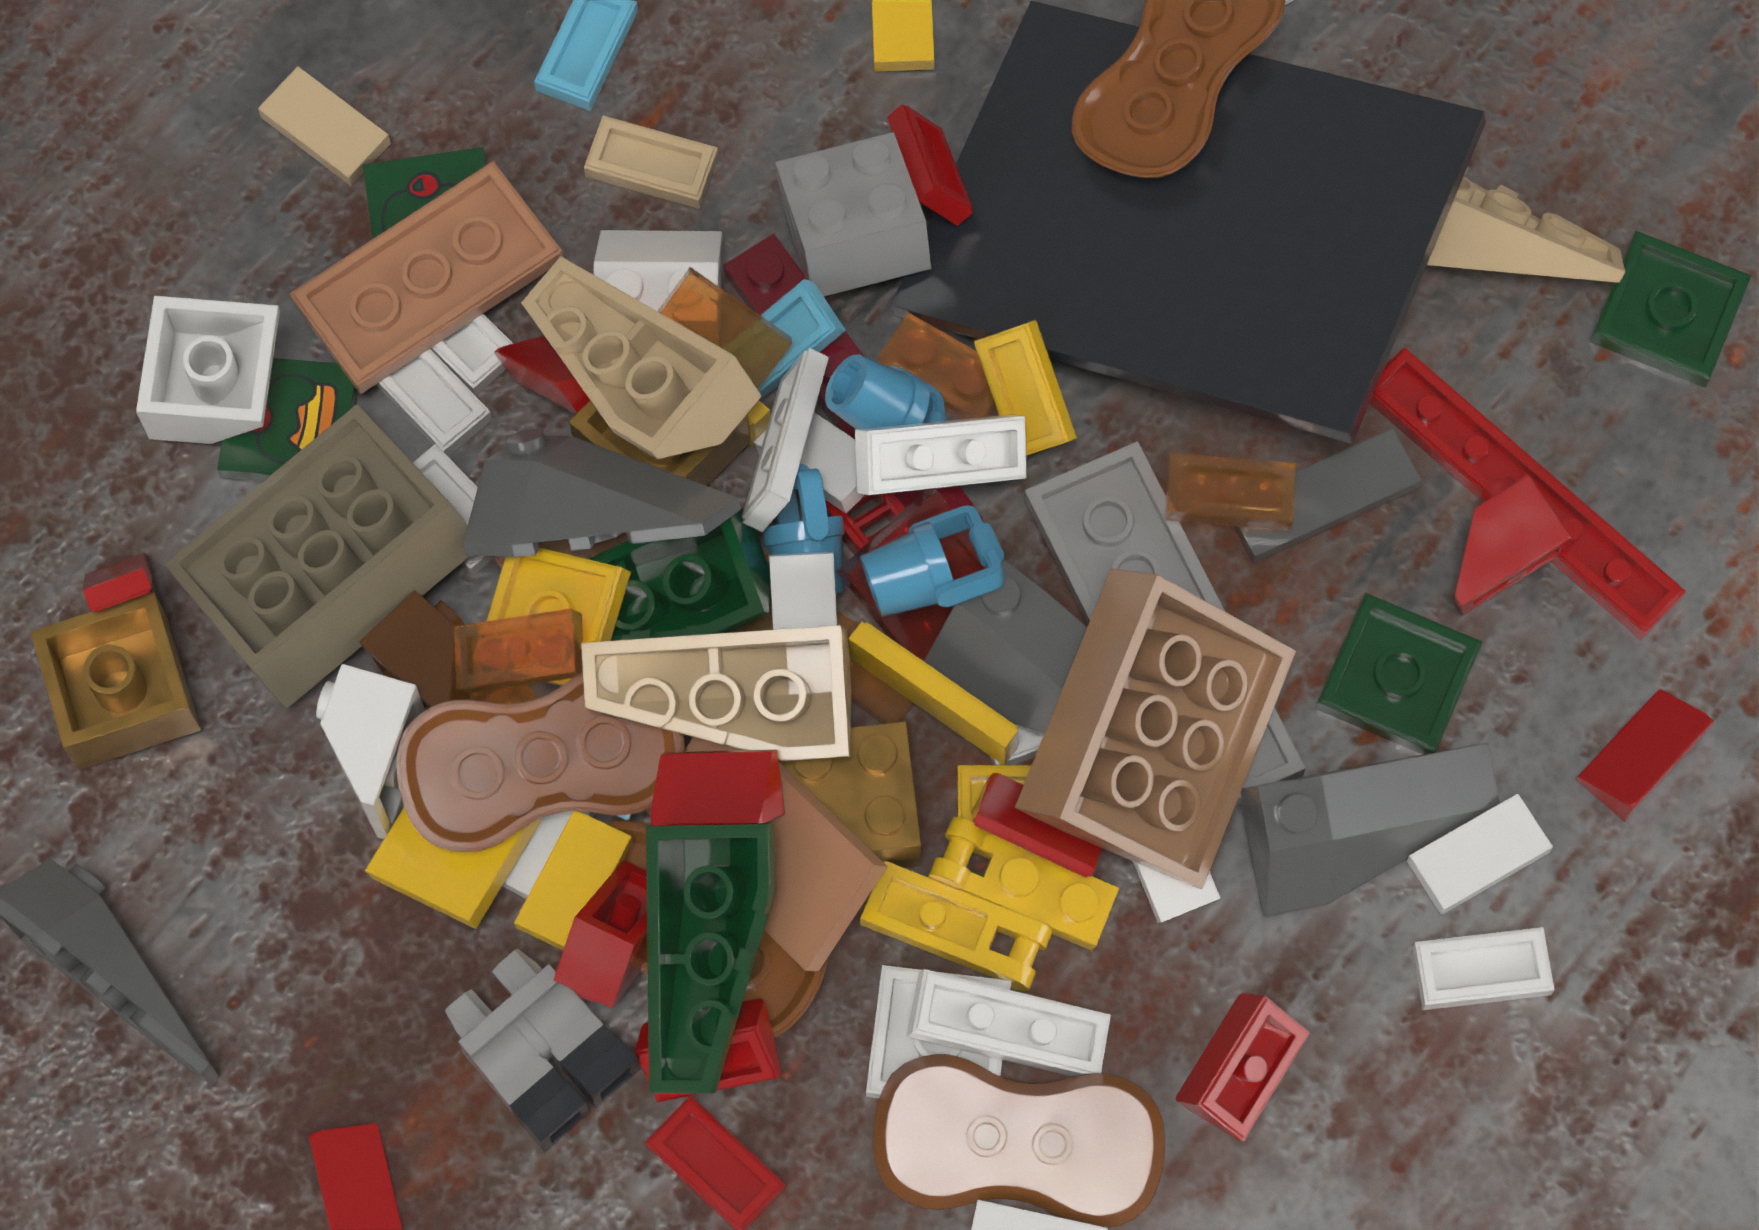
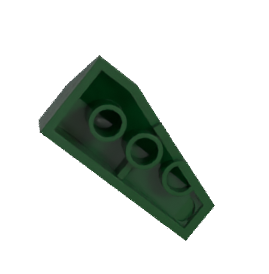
M741 508V510L705 536L635 544L627 540L588 558L589 560L622 567L631 572L611 641L727 633L768 614L770 568L756 529L743 523L744 518H742L744 509Z
M774 824L646 826L649 1093H716L775 893Z

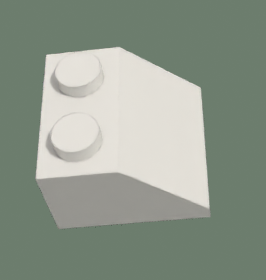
M600 231L594 259L595 276L720 347L723 231Z
M154 296L136 413L149 439L212 444L263 427L280 314L278 305Z
M341 664L335 683L327 681L321 691L316 717L321 719L320 724L325 732V736L376 836L384 839L396 821L403 803L396 771L399 741L407 726L426 710L416 685Z

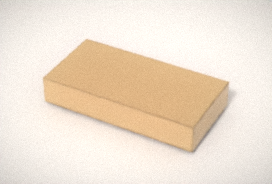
M298 66L258 108L260 117L350 186L364 173L363 164L374 163L391 144L389 135Z
M602 116L584 165L585 177L700 209L719 157L718 147Z

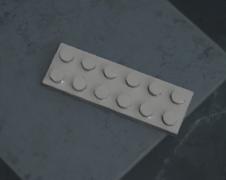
M1138 441L1025 490L1024 500L1087 626L1111 568L1157 574L1225 611ZM1275 707L1242 788L1298 778L1304 775L1306 768ZM1241 793L1239 795L1236 805L1242 803Z

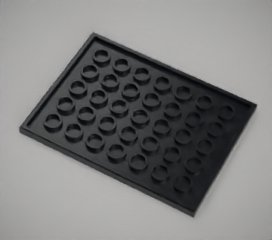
M1030 1L956 162L957 169L972 205L973 213L957 226L935 211L933 212L927 225L931 269L903 277L891 304L895 315L977 339H982L1036 320L1049 359L1353 444L1486 124L1484 111L1248 54L1232 69L1219 91L1212 129L1201 151L1187 165L1171 175L1158 178L1130 176L1104 167L1083 153L1076 144L1072 134V116L1075 105L1085 88L1125 53L1134 40L1139 27Z

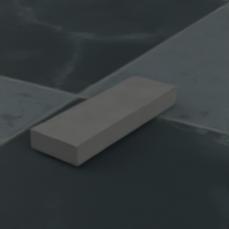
M1392 428L1226 503L1225 513L1254 564L1419 489L1422 479Z

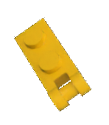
M953 817L945 834V838L949 841L943 858H935L928 878L1042 922L1052 929L1053 935L1093 951L1119 891L1118 887L1093 876L1085 878L976 827L971 820L961 817ZM972 853L989 859L983 877L972 873L967 868Z
M884 861L888 867L872 889L860 918L861 926L994 979L1011 982L1012 989L1023 992L1030 990L1036 975L1032 965L1038 950L1044 951L1047 948L1053 933L1050 927L1020 913ZM997 932L1014 940L1008 956L990 950Z

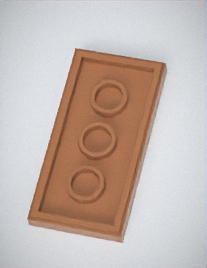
M492 161L298 287L289 295L292 303L357 391L362 394L547 272L559 257L562 256L564 258V255L555 240L495 162Z
M693 737L684 752L733 751L742 749ZM779 762L785 814L761 823L774 824L775 893L764 930L805 971L818 972L888 866ZM649 808L646 812L651 816V808Z

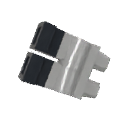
M516 949L492 971L493 977L510 995L505 1002L492 1012L471 989L449 1005L445 1012L460 1038L458 1043L465 1057L479 1071L545 1153L589 1115L585 1100L548 1062L551 1058L595 1108L640 1071L638 1057L621 1039L618 1040L571 988L553 980L556 971L549 964L542 969L535 961L519 949Z

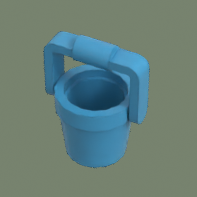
M860 354L851 355L844 359L835 369L826 388L825 402L827 408L855 429L947 421L944 399L935 387L907 370L897 366L884 365Z
M799 464L790 501L775 517L776 525L768 526L762 532L764 547H768L770 555L833 551L835 594L844 592L842 535H845L843 517L827 516L820 471L817 468L810 469L805 464ZM796 490L799 491L803 521H800Z
M962 506L915 523L909 528L907 534L860 556L868 586L881 617L935 604L942 607L953 606L997 590L1005 582L1001 565L1004 559L1003 549L992 526L988 523H983L978 511L972 506ZM969 529V539L981 565L987 567V569L953 580L939 539Z

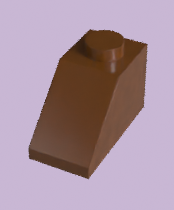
M414 590L359 641L378 673L416 685L425 710L447 701L470 700L473 655L461 636V633L466 629V625L443 601L440 600L435 606H432Z

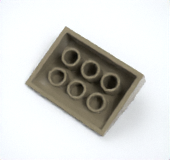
M356 404L165 562L164 566L280 703L288 709L362 647L359 641L414 590L423 596L469 557L465 554L463 547L467 524L440 491L365 411Z

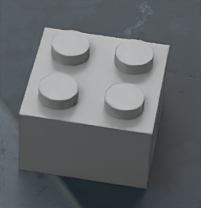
M894 132L775 162L783 213L805 279L814 281L823 296L931 269L926 219Z

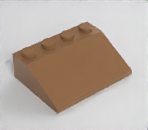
M1111 568L1015 808L1060 831L1188 885L1203 889L1296 650L1157 574Z

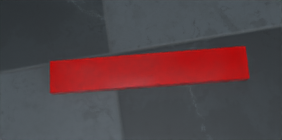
M1406 347L1402 348L1385 365L1369 404L1480 501L1479 496L1498 481L1511 476L1516 483L1530 475L1571 537V549L1550 562L1639 640L1642 641L1683 598L1686 593L1685 589Z

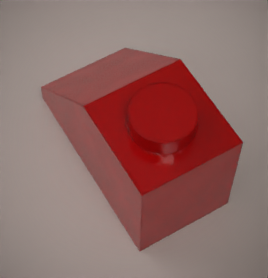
M1530 475L1516 483L1511 476L1506 477L1490 486L1479 496L1483 504L1474 509L1455 592L1456 606L1463 616L1571 549V537Z
M625 860L620 863L574 917L553 979L573 989L580 997L589 1001L600 1002L610 1008L614 1007L637 978L647 958V870Z

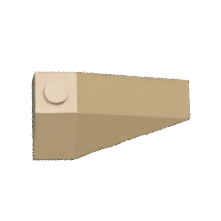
M1467 167L1427 264L1431 266L1620 283L1625 274L1621 251L1618 247L1557 214L1544 213L1541 219L1532 215L1531 209L1517 198L1519 194L1502 184L1497 190H1486L1466 178L1465 175L1469 167Z
M562 256L559 257L521 302L613 433L656 459L722 444L761 397V394L733 354Z
M841 625L581 643L585 708L742 750L777 749L778 759L784 761L850 757L851 679L848 631Z

